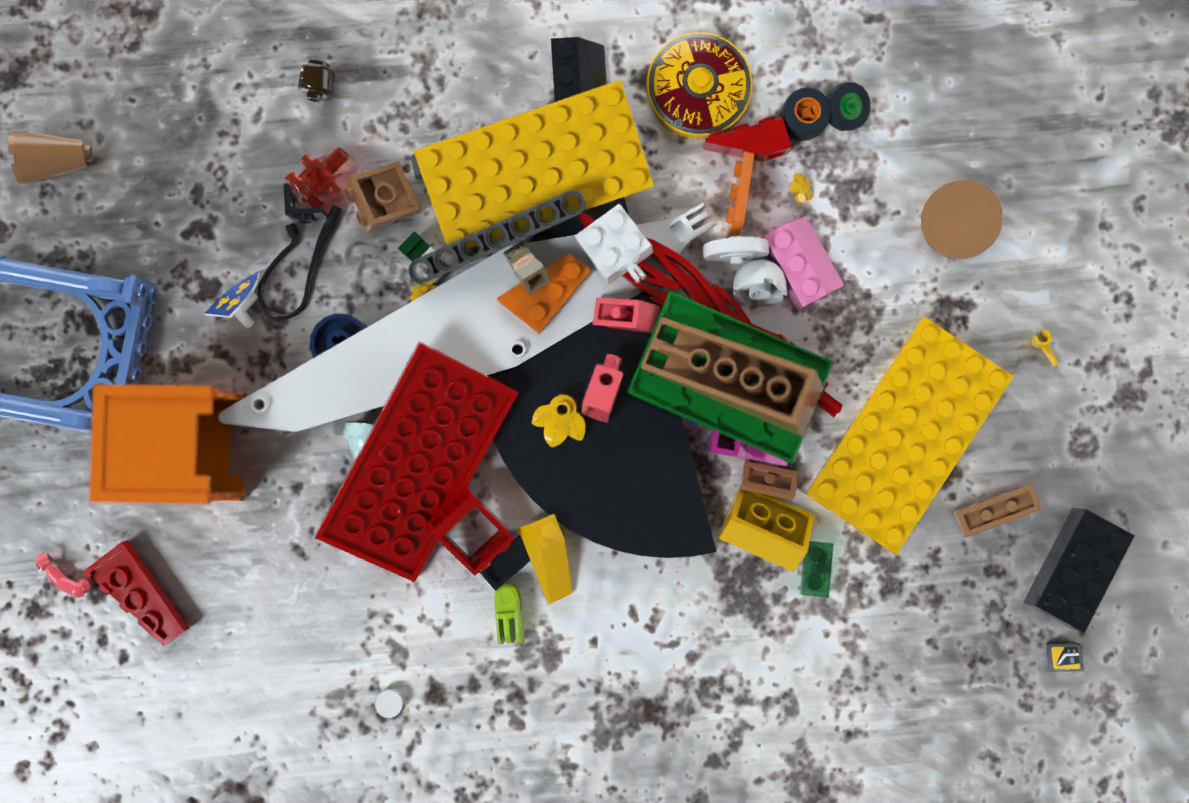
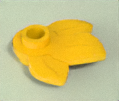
M565 394L557 395L551 400L550 404L537 408L532 418L533 425L544 427V438L550 447L560 445L567 436L582 441L586 430L584 418L576 412L577 406L574 399ZM565 405L568 411L561 413L558 411V406Z

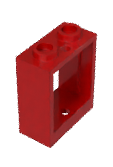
M467 486L426 523L431 535L474 576L480 571L487 569L492 560L499 553L506 551L515 539L509 528ZM476 507L498 531L469 556L446 533Z

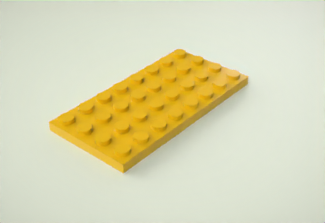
M621 80L414 150L446 245L568 191H578L585 199L584 210L654 187ZM571 195L565 200V207L569 211H577L581 206V200L575 195ZM552 207L542 208L540 211L542 221L547 223L555 219L556 214ZM519 218L515 223V228L517 232L529 229L530 223L526 218ZM494 229L490 234L491 241L505 237L500 229ZM470 240L467 242L465 249L478 246V243Z
M922 317L805 492V495L892 554L897 555L1014 376L926 317Z

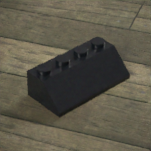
M580 37L551 38L555 102L607 84L604 45Z

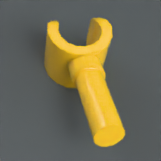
M1042 330L1040 335L1043 337L1044 342H1040L1037 336L1034 335L1031 338V344L1035 348H1041L1054 367L1059 362L1048 344L1051 341V334L1047 330Z

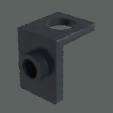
M283 183L285 215L292 221L298 220V223L311 224L315 222V219L327 218V212L322 207L295 209L294 188L288 183Z

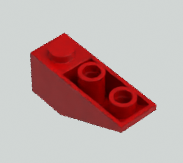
M773 116L760 120L759 124L738 125L731 132H713L708 135V138H705L703 143L704 150L742 158L744 151L755 153L754 161L759 162L785 156L792 148L783 117L774 119Z

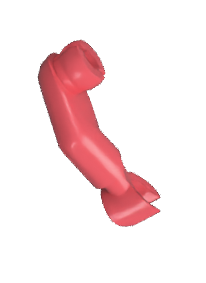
M45 551L36 557V568L40 572L45 570L46 576L58 590L75 598H81L92 589L85 578L75 583L65 577L61 570L51 565Z

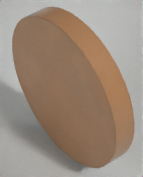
M965 180L954 181L938 188L926 201L921 214L922 232L928 245L944 257L959 260L976 257L988 250L998 238L1003 221L1002 208L995 194L980 183Z

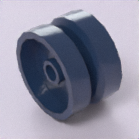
M336 313L324 317L315 325L310 335L309 348L313 358L368 326L348 314Z

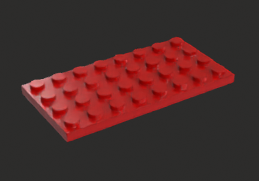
M418 341L316 531L315 539L415 582L438 541L431 535L426 523L468 486L518 395L517 390Z

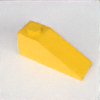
M555 514L519 527L518 530L547 603L551 604L572 594L565 539Z

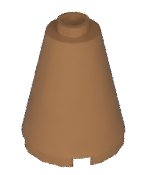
M19 130L9 132V155L13 154L15 162L11 166L19 185H29L87 168L89 162L93 161L91 146L86 145L84 140Z

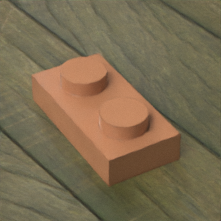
M745 461L742 469L740 489L793 500L796 495L798 472Z

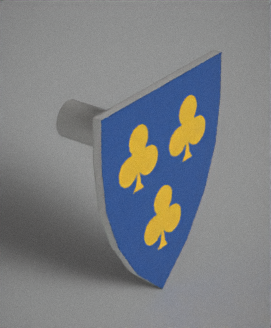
M256 272L233 286L204 314L232 318L235 315L246 328L251 327L255 321L247 314L246 310L258 299L257 294L253 291L259 281L260 273Z

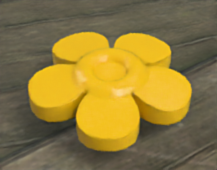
M801 173L794 174V182L789 184V189L791 193H796V202L801 204L805 200L810 201L813 197L812 190L809 189L812 187L810 179L808 177L804 178Z
M432 280L422 283V286L421 284L414 285L411 289L413 293L410 296L411 302L438 286Z

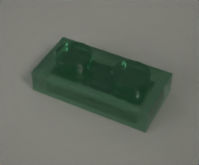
M809 542L808 551L802 563L801 595L829 598L834 543Z

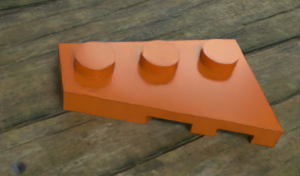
M744 151L741 162L736 161L733 177H737L736 184H732L729 199L733 200L732 207L729 206L726 216V223H728L726 238L739 236L745 221L755 154L752 152Z
M571 253L545 268L551 283L531 295L528 294L520 283L496 298V300L537 334H540L591 272L587 266ZM538 274L528 280V284L536 283L540 275Z

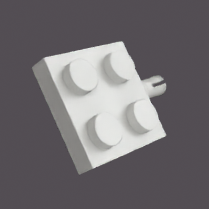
M620 204L574 236L608 284L614 282L627 271L636 283L641 281L640 278L643 280L646 277L637 264L653 253L652 245Z

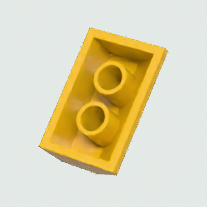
M739 485L724 519L719 539L794 572L807 554L815 515L774 496L741 490Z

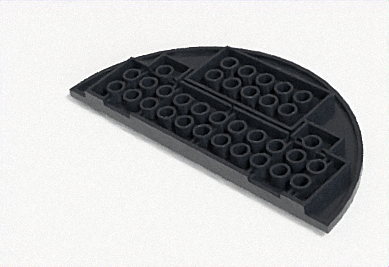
M624 197L581 212L596 221L620 204L629 216ZM579 215L536 233L528 243L577 235L585 227ZM644 292L630 299L651 303L650 296ZM593 322L517 367L487 375L518 392L493 441L502 460L517 483L549 516L555 514L557 521L572 532L596 544L620 552L660 558L693 557L717 552L682 417L627 393L652 333L592 325ZM515 346L512 351L514 354L519 355L523 352V348ZM612 354L622 359L619 371L623 373V377L608 423L581 415L582 404L596 365H603L606 355ZM602 382V383H601V384L606 385V386H607V385H610V384L607 383V382ZM565 394L574 399L577 406L576 412L585 420V435L582 441L567 436L560 445L550 447L544 438V427L533 425L532 418L537 408L550 404L555 396ZM565 405L558 406L559 412L566 413L568 411Z

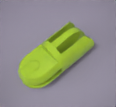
M502 585L494 594L498 644H504L505 640L507 644H513L515 640L517 643H525L521 595L514 585Z

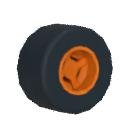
M800 88L792 92L786 99L780 112V118L783 117L788 135L793 139L806 141L817 137L825 129L831 113L828 99L821 91L814 88Z

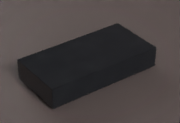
M520 534L512 541L506 551L499 553L492 560L487 569L479 572L495 591L531 561Z

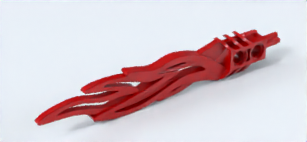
M580 213L579 217L585 228L595 222L587 214ZM645 237L653 249V253L649 257L661 265L673 280L643 260L637 264L638 267L653 278L646 276L642 281L667 290L681 288L690 300L787 341L786 337L781 333L776 334L751 323L743 309L726 291L716 284L710 286L703 275L681 255L663 244ZM628 271L622 275L633 286L653 297L650 300L652 304L663 308L668 293L648 287L641 282L636 283ZM725 301L730 305L733 311L725 304ZM826 382L817 406L834 418L837 413H840L843 405L824 391L829 384Z

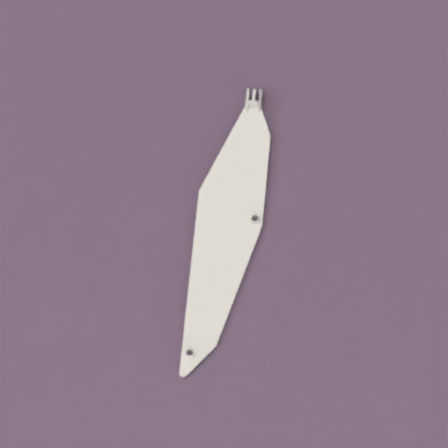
M703 202L677 218L636 224V226L645 237L655 240L680 254L689 241L718 224L713 219L698 229L693 230V228L712 216L710 210H707L693 219L687 220L706 208L707 205ZM575 235L525 243L530 252L545 268L571 253L591 270L590 274L542 332L537 334L496 300V298L520 284V281L514 274L515 272L503 252L513 247L507 246L223 410L219 414V420L223 424L298 432L385 405L418 341L485 375L514 368L593 322L596 298L630 300L643 291L633 286L622 276L608 284L574 237ZM648 256L644 259V261L654 266L663 274L666 272L653 258ZM641 269V271H642L646 276H649V277L653 278V277L650 276L647 272H645L644 270ZM642 280L640 281L642 284L648 287L653 286V284H650L648 282ZM515 346L523 348V352L519 355L514 354L512 350ZM263 400L264 408L258 410L257 403Z

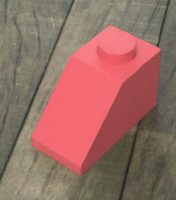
M596 298L592 325L652 333L658 319L659 305L641 300Z

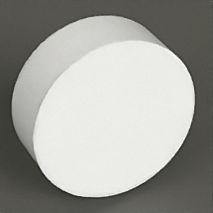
M392 688L383 690L375 701L377 712L385 718H392L398 715L404 705L402 694Z

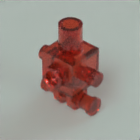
M339 146L327 157L323 154L315 160L306 153L299 160L306 169L298 177L294 171L290 172L284 178V181L294 188L293 192L295 194L300 193L303 196L301 200L304 203L307 201L313 208L322 207L325 203L317 196L328 190L335 197L342 190L335 183L343 175L338 169L350 157Z

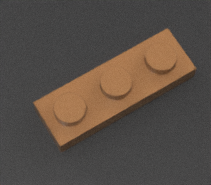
M1026 484L953 511L962 537H969L1040 511L1042 508L1033 485Z

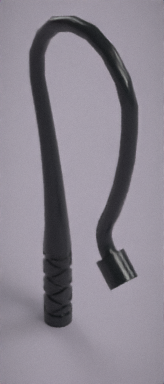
M332 205L322 226L311 259L301 305L295 311L288 314H278L271 311L265 304L263 288L277 264L297 243V235L299 233L295 223L285 226L288 237H291V243L272 261L258 285L257 296L259 303L269 316L276 319H290L305 309L309 300L318 261L340 216L341 208Z

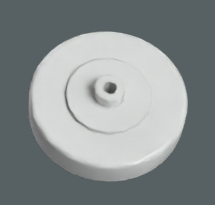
M736 235L714 240L703 246L705 260L731 263V265L743 264L744 261H752L754 258H764L769 254V242L766 239L757 237H741Z

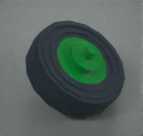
M844 82L834 86L829 91L826 97L831 113L830 125L839 131H853L863 126L871 111V101L864 87L855 82Z

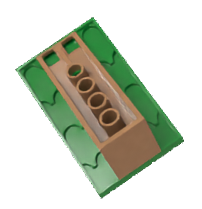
M670 291L627 393L793 464L834 363L829 359Z

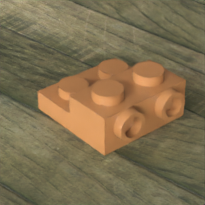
M399 161L349 177L347 187L345 188L346 197L350 203L355 202L358 209L356 212L357 221L361 227L366 226L368 233L393 225L396 220L417 214L421 210Z

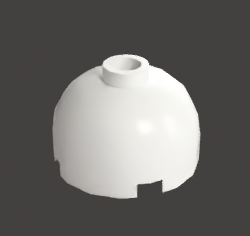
M754 258L752 261L741 266L735 274L733 298L742 305H747V301H758L756 307L771 306L783 301L784 294L787 296V281L782 269L765 258Z

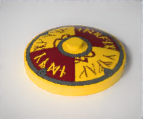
M694 32L672 39L658 51L648 71L646 91L650 108L663 126L673 133L686 138L705 139L708 138L709 134L716 131H723L725 133L737 124L750 102L753 82L748 62L735 45L715 34Z

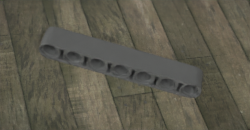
M578 191L565 192L415 259L409 265V276L416 283H425L579 215L585 208V199ZM571 195H575L581 200L580 208L574 212L567 210L565 207V200ZM547 206L552 207L556 214L555 219L550 223H546L540 218V211ZM519 218H526L530 223V229L525 234L517 232L515 228V223ZM494 229H500L505 235L504 242L500 245L494 244L490 239V234ZM470 240L476 241L480 249L476 256H471L466 252L465 247ZM445 251L452 253L454 256V263L451 267H447L441 262V255ZM420 262L425 263L429 267V274L426 278L420 277L416 272V267Z

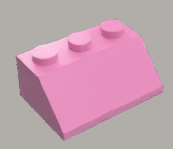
M806 216L786 223L762 237L769 242L767 258L769 261L780 266L786 277L787 294L797 311L845 286Z

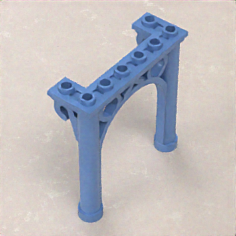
M0 255V282L67 293L80 298L94 313L101 333V351L97 366L88 382L79 391L57 401H43L0 393V417L92 433L94 384L136 385L140 381L141 358L147 350L146 334L152 325L151 309L158 295L156 284L134 275H130L129 278L125 277V280L10 260ZM91 296L110 299L114 301L108 303L102 309L98 302ZM123 308L126 313L124 325L120 329L114 330L108 318L115 309ZM112 335H125L122 352L117 346V340L112 339ZM119 366L116 382L103 378L105 374L110 375L112 370ZM84 399L91 411L71 408L69 406Z

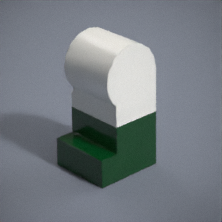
M415 231L398 247L399 251L411 262L435 251ZM441 258L442 264L445 265V266H447V267H450V266ZM420 262L417 267L428 276L429 267L425 263ZM444 275L432 279V281L437 284Z

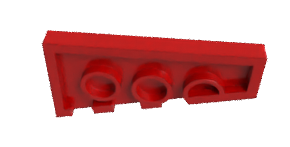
M128 540L119 543L81 572L88 579L92 578L99 584L98 588L105 595L110 594L120 603L119 607L124 612H130L137 618L138 624L162 646L171 643L189 629Z

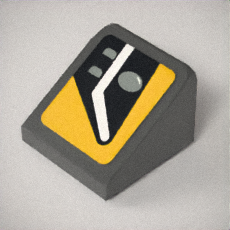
M1067 641L1046 644L1049 671H1084L1082 649L1079 643Z

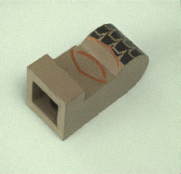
M523 241L503 252L507 262L515 272V276L529 295L551 283L545 267L534 257ZM538 274L540 275L536 283L528 284V280Z

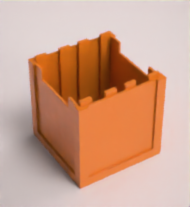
M94 384L89 502L211 504V501H243V496L247 495V491L243 490V475H230L231 425L221 423L219 414L246 398L247 393L215 390L214 386Z

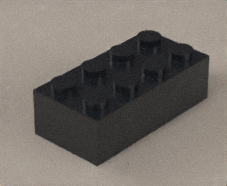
M1072 508L1023 603L1071 629L1085 633L1135 535L1087 509Z

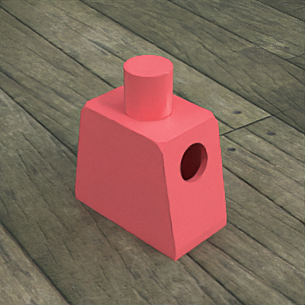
M607 354L604 364L596 365L582 404L581 415L608 423L623 377V373L619 371L622 363L620 357ZM602 382H607V383H609L610 385H607V386H606V385H603V384H601V383H602Z

